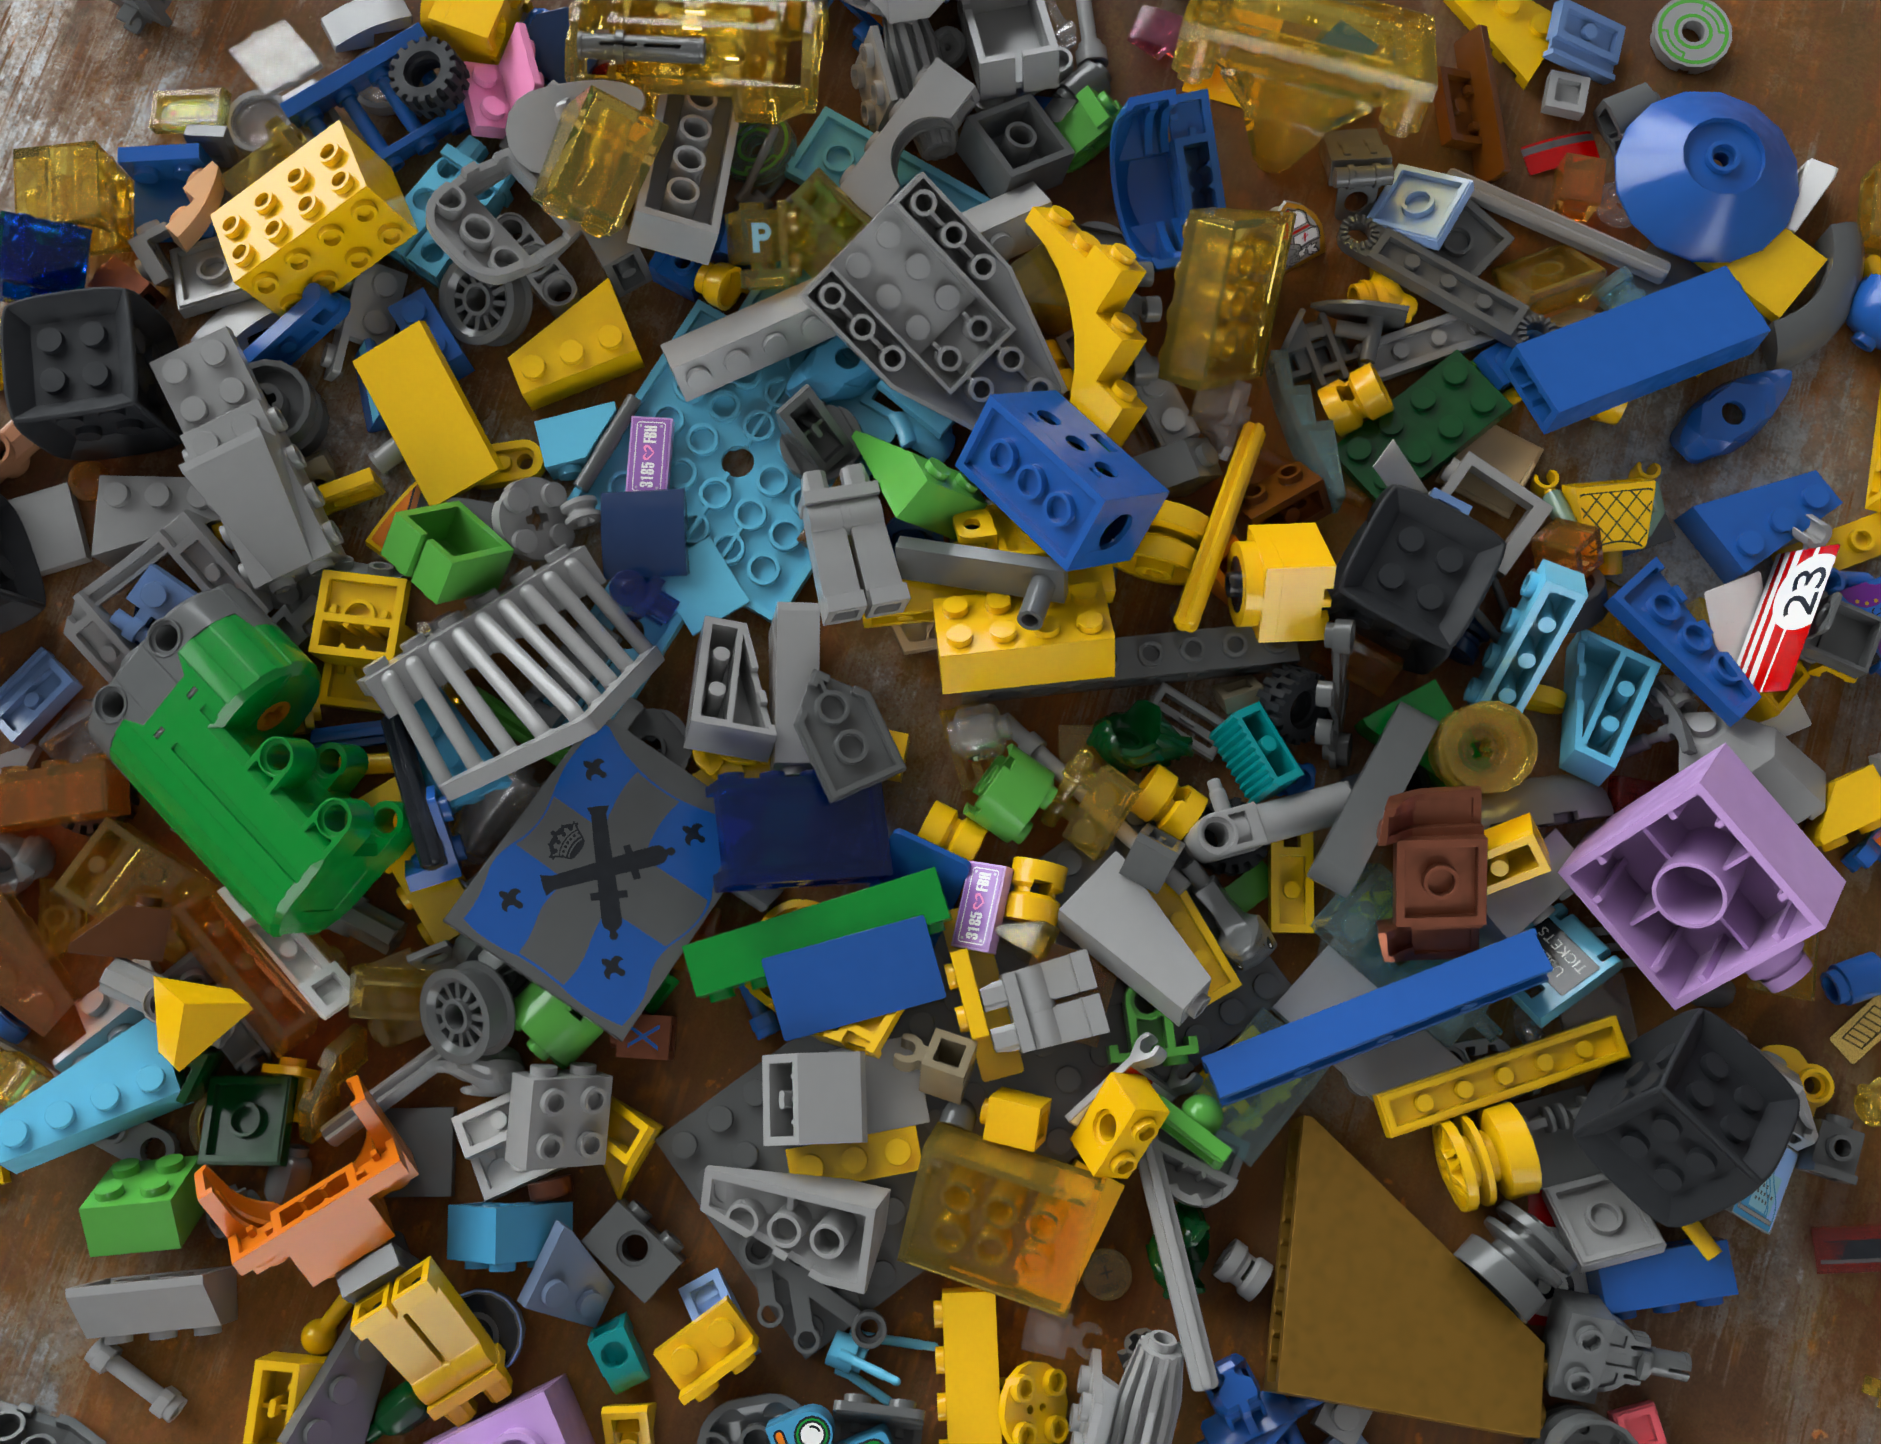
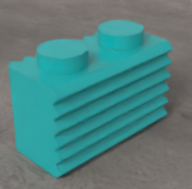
M1260 701L1234 712L1209 734V739L1214 741L1213 746L1218 748L1217 753L1222 756V761L1227 762L1226 768L1231 769V775L1236 777L1235 782L1239 784V789L1244 793V797L1249 799L1248 803L1255 802V804H1259L1272 798L1305 775Z

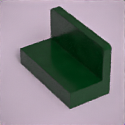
M209 1046L187 1065L192 1069L176 1099L177 1102L185 1105L202 1099L207 1095L210 1076L217 1075L226 1057L220 1049Z

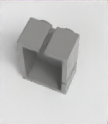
M957 0L958 20L961 31L966 38V49L981 101L1016 95L1017 88H1023V92L1028 93L1059 87V47L1044 0Z

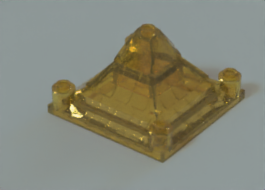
M1189 0L1182 20L1171 67L1174 71L1178 72V79L1190 84H1201L1203 79H1209L1213 76L1216 64L1221 67V76L1244 111V121L1253 160L1258 163V168L1265 172L1280 173L1281 170L1289 169L1324 137L1325 133L1371 113L1373 107L1383 106L1379 121L1385 125L1384 131L1395 137L1407 138L1410 133L1420 131L1429 103L1433 102L1438 88L1435 16L1375 0Z

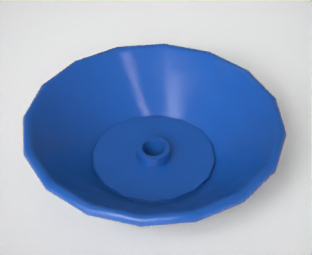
M1682 92L1652 103L1626 128L1614 158L1616 194L1630 223L1658 249L1690 262L1730 263L1762 251L1787 227L1799 197L1797 160L1782 130L1756 106L1721 92ZM1714 160L1720 161L1722 166L1716 164Z

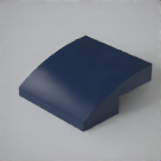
M685 488L601 493V547L603 574L606 580L687 576L690 573L686 531L689 530Z

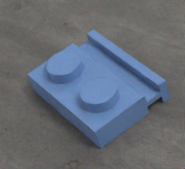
M1571 0L1556 1L1553 5L1546 41L1549 42L1548 50L1543 52L1542 57L1582 76L1590 77L1591 80L1599 84L1606 85L1615 81L1616 75L1612 73L1614 66L1619 62L1626 26Z
M41 646L0 687V730L12 743L24 748L83 686L62 663L56 660L53 653Z

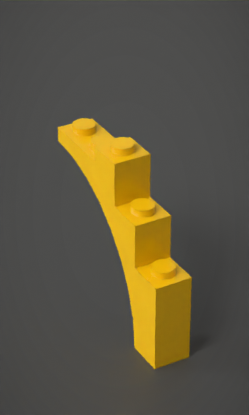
M1053 205L1052 208L1033 206L1025 222L1045 245L1058 269L1069 301L1074 331V375L1070 403L1119 447H1122L1148 408L1137 397V390L1130 383L1122 380L1147 341L1136 329V322L1122 312L1147 271L1135 260L1136 254L1129 247L1121 243H1114V245L1100 244L1097 238L1082 231L1073 222V215L1066 209L1057 205Z

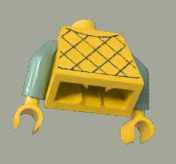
M1637 462L1629 471L1627 479L1563 484L1562 491L1556 489L1559 482V474L1555 470H1549L1546 478L1550 485L1542 484L1539 481L1538 475L1534 474L1530 483V490L1533 494L1543 498L1542 500L1554 507L1549 516L1568 544L1573 545L1575 550L1587 554L1596 553L1597 569L1603 575H1618L1623 573V551L1645 548L1648 538L1652 536L1665 514L1660 485L1655 481L1661 474V466L1657 463H1652L1647 468L1646 473H1644L1641 462Z

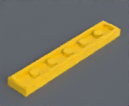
M1608 1015L1372 1094L1386 1138H1394L1630 1058L1631 1055L1617 1016Z

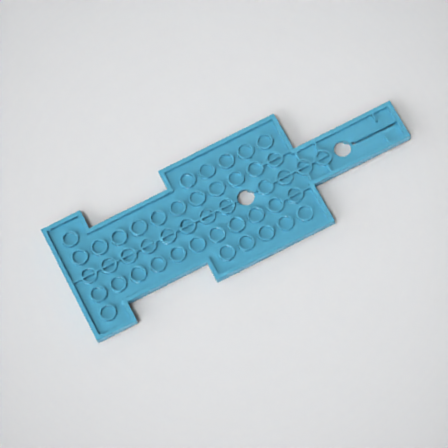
M827 106L824 107L784 168L785 177L800 186L811 182L813 184L811 192L814 195L739 310L816 277L870 222L869 219L846 203L837 190L841 186L839 181L845 170L852 164L856 166L865 154L864 147L868 139L874 134L873 132ZM903 150L898 163V178L902 189L917 174L924 172L960 212L991 200V198ZM698 299L672 340L727 315ZM823 342L686 402L663 353L635 395V397L642 401L635 416L673 418L675 422L670 489L685 488L689 530L686 531L687 547L689 549L710 536L750 600V603L743 607L772 623L777 602H794L813 573L803 519L799 517L797 508L801 498V479L794 476L784 463L780 451V437L782 433L780 432L775 412L790 399L786 393V385L793 373L805 358ZM850 348L842 349L836 356L837 364L844 369H852L860 361V358ZM877 384L858 397L826 402V405H834L838 408L841 406L851 412L856 418L862 433L890 444H894L898 438L888 418V415L894 411L874 400L880 391L876 388ZM631 422L589 492L585 493L575 487L567 501L582 495H594L598 501L595 509L601 511V493L625 491ZM740 449L749 451L754 457V465L747 475L733 477L730 473L724 471L722 463L729 451H738ZM862 457L860 463L864 465L869 480L871 481L873 475ZM839 481V482H837V483L830 484V485H828V486H829V487H835V486H841L842 484H841V481ZM657 577L611 579L605 591L630 619H636L643 625L644 636L653 646L657 645L664 656L685 622ZM595 604L590 612L601 624L613 631L615 626ZM623 648L633 661L639 656L634 648ZM609 659L606 662L607 666L610 665L609 668L619 677L621 675L620 670ZM595 678L592 684L594 686L597 685L596 688L602 694L605 689ZM648 679L631 696L632 698L636 699ZM547 698L543 700L548 706H554ZM580 698L577 703L581 708L583 707L585 712L588 709V705ZM620 709L610 719L613 720ZM567 718L564 720L562 725L569 722Z

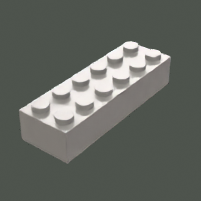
M674 26L673 37L706 38V64L665 63L627 243L709 265L719 235L753 50Z

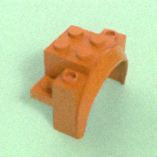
M358 1075L345 1080L356 1100L350 1103V1106L367 1129L366 1138L358 1157L353 1163L351 1162L283 1205L270 1201L251 1199L235 1192L206 1164L194 1173L197 1201L228 1238L231 1263L241 1276L252 1270L258 1275L271 1266L283 1263L290 1257L314 1287L327 1278L335 1277V1274L345 1269L346 1266L367 1253L377 1251L388 1240L395 1237L384 1196L392 1191L404 1188L411 1179L419 1175L411 1150Z

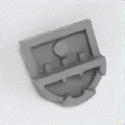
M1159 1129L1157 1135L1174 1200L1194 1208H1207L1220 1202L1234 1190L1239 1181L1236 1178L1250 1146L1249 1142L1220 1129L1214 1136L1233 1151L1218 1171L1210 1167L1163 1129Z

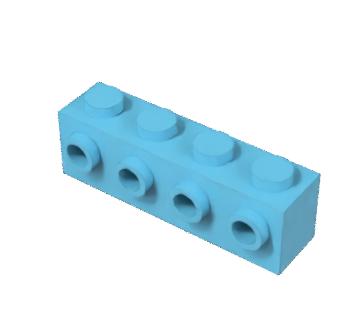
M1546 559L1541 561L1536 572L1530 571L1525 577L1520 590L1522 598L1516 608L1510 607L1506 612L1501 625L1503 633L1497 644L1490 643L1482 660L1484 668L1479 678L1472 677L1464 692L1463 700L1467 701L1468 723L1509 738L1588 598L1583 573Z

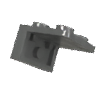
M856 1393L844 1394V1400H834L833 1418L835 1431L833 1443L878 1424H886L894 1444H921L925 1411L916 1409L917 1402L906 1399H890L889 1406L871 1404L872 1397Z

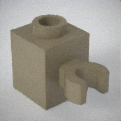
M936 1028L929 1046H926L916 1035L905 1033L901 1038V1047L911 1050L913 1054L905 1056L895 1052L893 1066L904 1072L920 1070V1092L960 1105L975 1067L978 1042Z

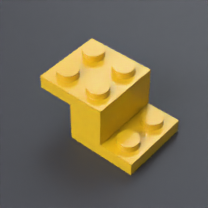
M323 569L308 650L310 654L324 662L318 697L321 706L384 714L374 697L365 696L356 681L365 676L362 668L384 655L388 661L403 652L400 645L417 635L405 625L412 584L408 579Z

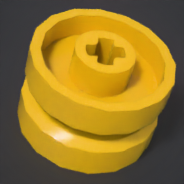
M1165 500L1131 560L1112 564L1119 570L1140 579L1169 585H1186L1210 518L1196 509Z

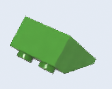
M857 430L851 436L874 479L878 480L879 488L897 519L957 541L953 526V516L966 511L984 509L988 505L975 484L961 471L947 467L940 460L934 457L927 459Z

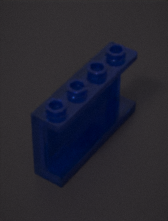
M814 769L802 771L799 773V776L785 777V771L781 770L760 773L759 778H744L743 772H727L718 775V779L705 788L706 797H714L722 869L713 875L715 893L877 883L893 875L882 782L831 804Z

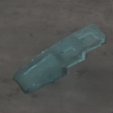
M1288 349L1271 350L1265 373L1273 407L1287 445L1296 461L1299 460L1324 479L1333 510L1332 513H1338L1346 493L1333 420L1316 421L1310 384L1293 385Z

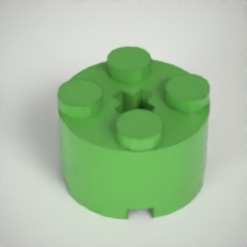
M1011 743L1006 746L1009 756L1006 758L999 753L984 772L972 791L979 797L974 806L969 802L966 803L963 814L1005 843L1012 840L1019 845L1032 829L1033 823L1030 822V819L1039 807L1045 810L1051 804L1058 792V788L1054 786L1055 774L1053 771Z
M532 981L513 1000L516 1014L515 1030L519 1032L523 1030L530 1037L526 1045L538 1058L543 1061L550 1058L561 1069H566L570 1066V1063L575 1062L604 1032L603 1029Z

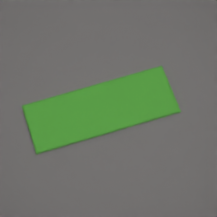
M1263 860L1224 888L1230 898L1244 912L1249 911L1268 897V867Z

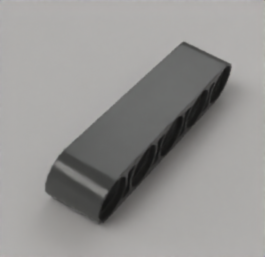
M1403 701L1398 703L1306 877L1344 898L1349 896L1378 843L1376 836L1379 821L1383 818L1389 796L1405 791L1439 725V720Z

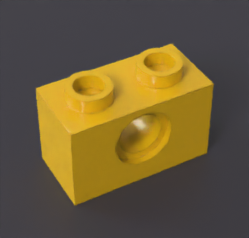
M1110 1072L1070 1140L1093 1177L1128 1179L1136 1169L1138 1162L1152 1140L1157 1136L1170 1111L1145 1075Z

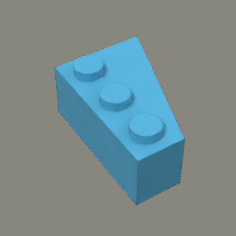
M1587 629L1577 632L1566 648L1563 692L1567 694L1564 712L1562 713L1560 769L1598 787L1616 769L1661 663Z

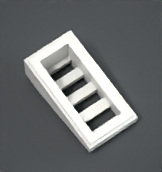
M1811 158L1798 169L1799 197L1786 227L1792 233L1798 230L1835 179L1839 170L1837 167Z

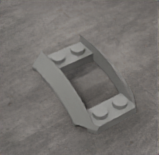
M188 509L184 510L167 526L159 530L118 564L72 597L75 601L72 613L66 619L63 633L108 683L112 681L120 669L123 658L132 649L136 648L137 644L124 638L121 635L122 630L109 622L111 615L102 605L141 577L150 564H158L169 554L202 592L223 584H232L237 589L246 592L266 614L273 610L271 594L255 590L254 587L250 588L244 582L238 570L239 563L206 526L211 519Z

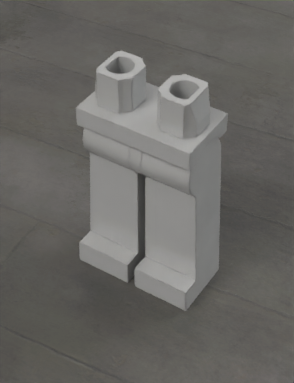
M862 463L847 465L841 468L839 473L841 486L829 487L825 471L823 470L804 472L801 479V498L797 508L799 517L803 519L823 626L861 620L864 613L866 619L902 613L911 599L907 583L902 582L885 525L883 508L878 497L880 494L878 480H869Z

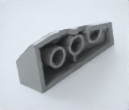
M708 1165L704 1172L700 1211L743 1237L752 1236L774 1249L773 1255L783 1261L789 1258L809 1270L808 1276L819 1283L865 1294L886 1230L891 1189L851 1179Z

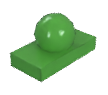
M1159 1094L1170 1111L1161 1129L1214 1170L1219 1171L1233 1150L1214 1136L1221 1129L1224 1122V1113L1218 1101L1209 1095L1197 1094L1190 1096L1184 1101L1181 1109H1179Z

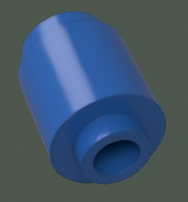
M1867 952L1830 965L1828 971L1823 972L1820 976L1821 986L1827 998L1834 1005L1845 1004L1851 1006L1881 995V957L1874 952Z

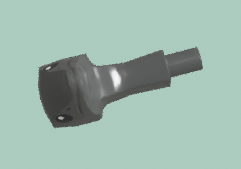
M1195 859L1184 864L1181 870L1194 886L1191 892L1211 913L1220 929L1217 943L1228 960L1239 971L1244 972L1268 958L1277 947V943L1261 916L1244 912L1230 898L1215 874L1208 877Z

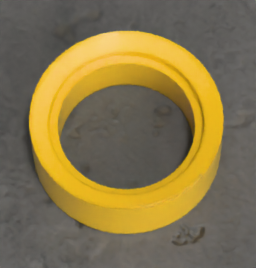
M1538 684L1525 709L1545 714H1561L1564 712L1567 694L1557 688Z

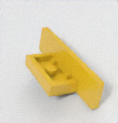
M959 908L951 909L950 913L953 920L944 923L946 930L943 931L951 963L943 964L949 989L958 988L962 1006L954 1008L960 1032L969 1031L971 1040L978 1042L976 1060L982 1081L989 1082L1022 1073L1024 1066L1019 1050L995 1053L989 1032L990 1029L1011 1024L1007 1007L984 1013L978 992L984 986L999 981L1000 975L994 954L951 946Z

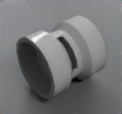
M1235 1238L1222 1252L1211 1274L1223 1283L1230 1282L1236 1287L1237 1294L1250 1302L1263 1289L1271 1276L1274 1266L1262 1257L1255 1258L1249 1253L1248 1246Z

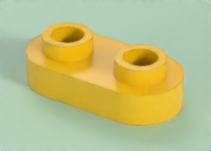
M526 439L491 444L504 470L475 486V488L481 490L506 487L514 481L528 477L541 478L546 468L540 447L535 442ZM523 460H533L532 466L530 468H520V464Z

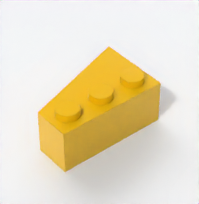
M609 278L508 357L521 394L532 411L645 367Z

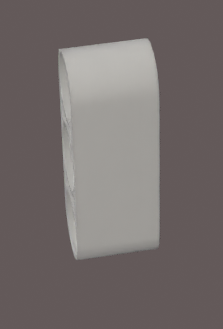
M508 212L496 218L510 235L522 234L516 241L529 255L546 246L520 214ZM558 259L546 265L542 270L526 275L534 294L556 319L583 298L574 278ZM562 292L571 293L564 301H554L555 297Z

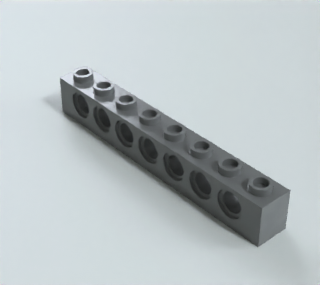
M1235 625L1197 629L1193 633L1176 631L1115 638V677L962 692V705L1162 684V682L1176 683L1272 673L1271 671L1275 668L1282 669L1284 664L1297 665L1300 661L1298 641L1258 643L1252 627H1236Z

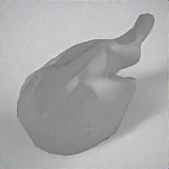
M506 1046L496 1054L482 1055L477 1061L465 1065L455 1064L446 1059L428 1061L424 1065V1070L428 1074H450L461 1081L471 1083L472 1085L460 1089L461 1093L465 1095L497 1097L511 1091L512 1072L525 1071V1066L519 1052Z

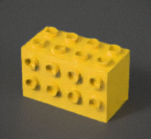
M340 120L336 121L210 215L234 283L279 317H282L302 299L303 291L308 284L315 282L326 287L329 293L332 294L342 289L354 278L374 266L379 260L419 232L391 166Z

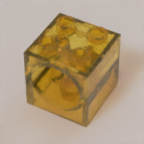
M96 140L13 149L15 226L53 260L133 252L128 240L134 236V215L131 212V199H134V182L116 163L114 157L109 155Z

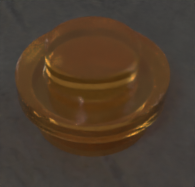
M80 462L74 465L68 474L69 488L77 498L86 502L97 501L99 476H111V474L99 462Z

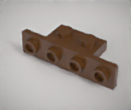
M1479 24L1454 43L1458 69L1439 66L1429 74L1441 147L1470 151L1472 153L1475 177L1492 184L1511 171L1488 29L1487 26Z

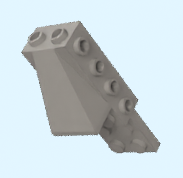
M224 326L149 362L183 432L180 438L186 448L182 451L185 463L180 464L179 468L182 474L201 494L207 506L218 514L223 524L219 527L220 534L226 545L230 549L236 550L241 564L238 565L239 573L250 588L254 587L255 590L272 595L283 594L297 586L296 582L310 575L312 577L322 575L323 569L332 570L335 567V563L347 558L341 545L344 543L343 536L334 521L329 520L324 511V497L314 482H310L304 470L307 467L306 461L299 448L291 443L285 431L288 429V424L283 414L276 406L272 407L268 404L232 329Z

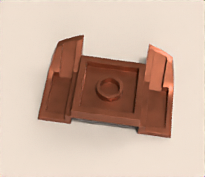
M1480 786L1420 788L1389 796L1383 818L1379 821L1376 833L1379 841L1378 846L1393 844V918L1376 920L1378 939L1384 962L1455 959L1479 950V928L1486 925L1488 838L1484 835V825L1481 823L1482 788Z

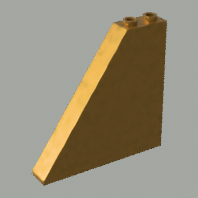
M1303 1115L1290 1120L1263 1391L1515 1437L1540 1439V1431L1546 1419V1410L1542 1403L1543 1382L1548 1372V1362L1544 1356L1545 1344L1313 1117Z

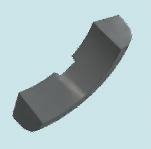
M1842 222L1831 224L1814 244L1816 251L1828 260L1817 272L1816 283L1813 289L1814 293L1809 302L1796 312L1784 318L1774 320L1769 325L1771 331L1760 344L1768 371L1775 369L1787 370L1813 356L1833 338L1846 321L1853 298L1860 282L1863 280L1865 268L1864 240L1858 223Z
M1573 774L1532 777L1480 786L1482 788L1481 823L1484 825V830L1529 812L1539 828L1575 824L1614 814L1610 799L1601 786L1598 787Z

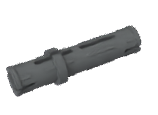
M617 29L615 34L585 33L583 31H578L577 55L579 60H615L617 65H626L627 61L706 64L707 49L705 37L629 35L626 33V30Z

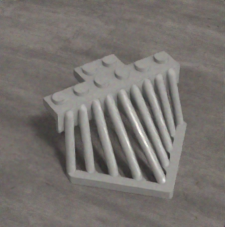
M564 544L544 556L547 561L545 565L535 571L531 566H528L509 578L512 585L498 592L496 588H492L485 593L469 597L464 601L466 609L461 612L457 610L453 613L448 611L428 623L431 628L426 634L419 633L400 645L403 651L401 654L389 661L384 655L362 668L365 676L356 681L365 696L374 697L388 719L399 714L435 783L447 801L450 802L595 734L665 661L657 645L653 646L601 586L607 581L585 545L569 549ZM588 595L639 654L634 661L581 602L580 598ZM566 609L620 670L621 675L619 677L558 613L559 611ZM545 623L602 684L605 689L602 694L545 636L537 625ZM524 638L586 702L588 709L584 712L579 704L515 639ZM493 653H503L569 722L555 729L549 728L542 717L490 658V655ZM469 668H477L531 732L534 739L517 746L464 671ZM447 682L453 686L499 750L500 755L485 762L481 759L439 690V687ZM422 698L425 699L467 768L466 771L454 777L451 775L414 706L417 701Z

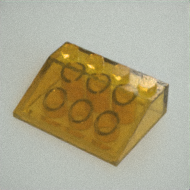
M1217 207L1190 209L1189 216L1183 226L1182 235L1184 242L1181 258L1174 273L1176 284L1173 300L1166 315L1168 326L1165 342L1159 352V379L1200 392L1262 377L1296 221V213Z
M938 1121L923 1146L897 1261L1067 1319L1107 1178L1093 1177L1090 1171L1027 1150L983 1140L981 1135Z

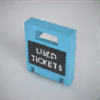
M1562 903L1554 905L1553 907L1556 910L1544 921L1537 925L1530 923L1525 928L1526 931L1533 928L1536 929L1538 933L1537 938L1553 967V971L1546 973L1549 978L1548 982L1539 985L1543 991L1534 998H1531L1525 991L1510 996L1540 1028H1543L1595 990L1623 967V961L1617 955H1613L1602 962L1611 955V950L1574 914L1567 916L1568 908Z

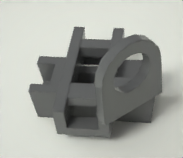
M1301 307L1279 351L1290 384L1312 378L1317 391L1337 379L1345 382L1349 378L1346 367L1353 365L1360 357L1358 351L1350 352L1346 342L1348 338L1334 336L1335 334H1333L1325 311L1318 314L1317 321L1304 324L1302 318L1306 309ZM1319 338L1322 339V340H1320V341L1311 343L1312 340H1316V339H1319ZM1326 349H1328L1329 354H1330V356H1331V359H1332L1331 362L1329 361V358H1328L1327 353H1326V351H1325ZM1292 360H1295V363H1296L1297 368H1298L1297 371H1296V369H1295V367H1294V364H1293ZM1335 372V375L1326 378L1324 377L1325 375Z

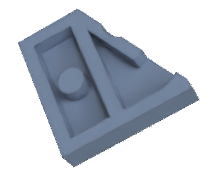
M556 1220L517 1302L526 1309L595 1328L615 1286L573 1231L563 1222Z

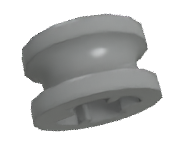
M594 495L578 496L561 505L562 514L568 516L565 520L568 529L586 528L601 520V511L595 509L598 501Z

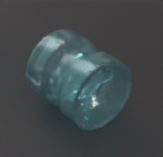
M1627 266L1609 275L1591 291L1596 300L1605 303L1609 309L1648 295L1644 289L1635 286L1633 274Z

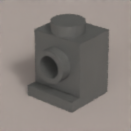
M1826 1113L1825 1120L1813 1118L1819 1137L1815 1144L1798 1150L1799 1156L1794 1168L1836 1183L1857 1185L1858 1176H1855L1865 1133L1853 1130L1854 1121L1839 1115ZM1837 1141L1836 1149L1834 1151V1144Z

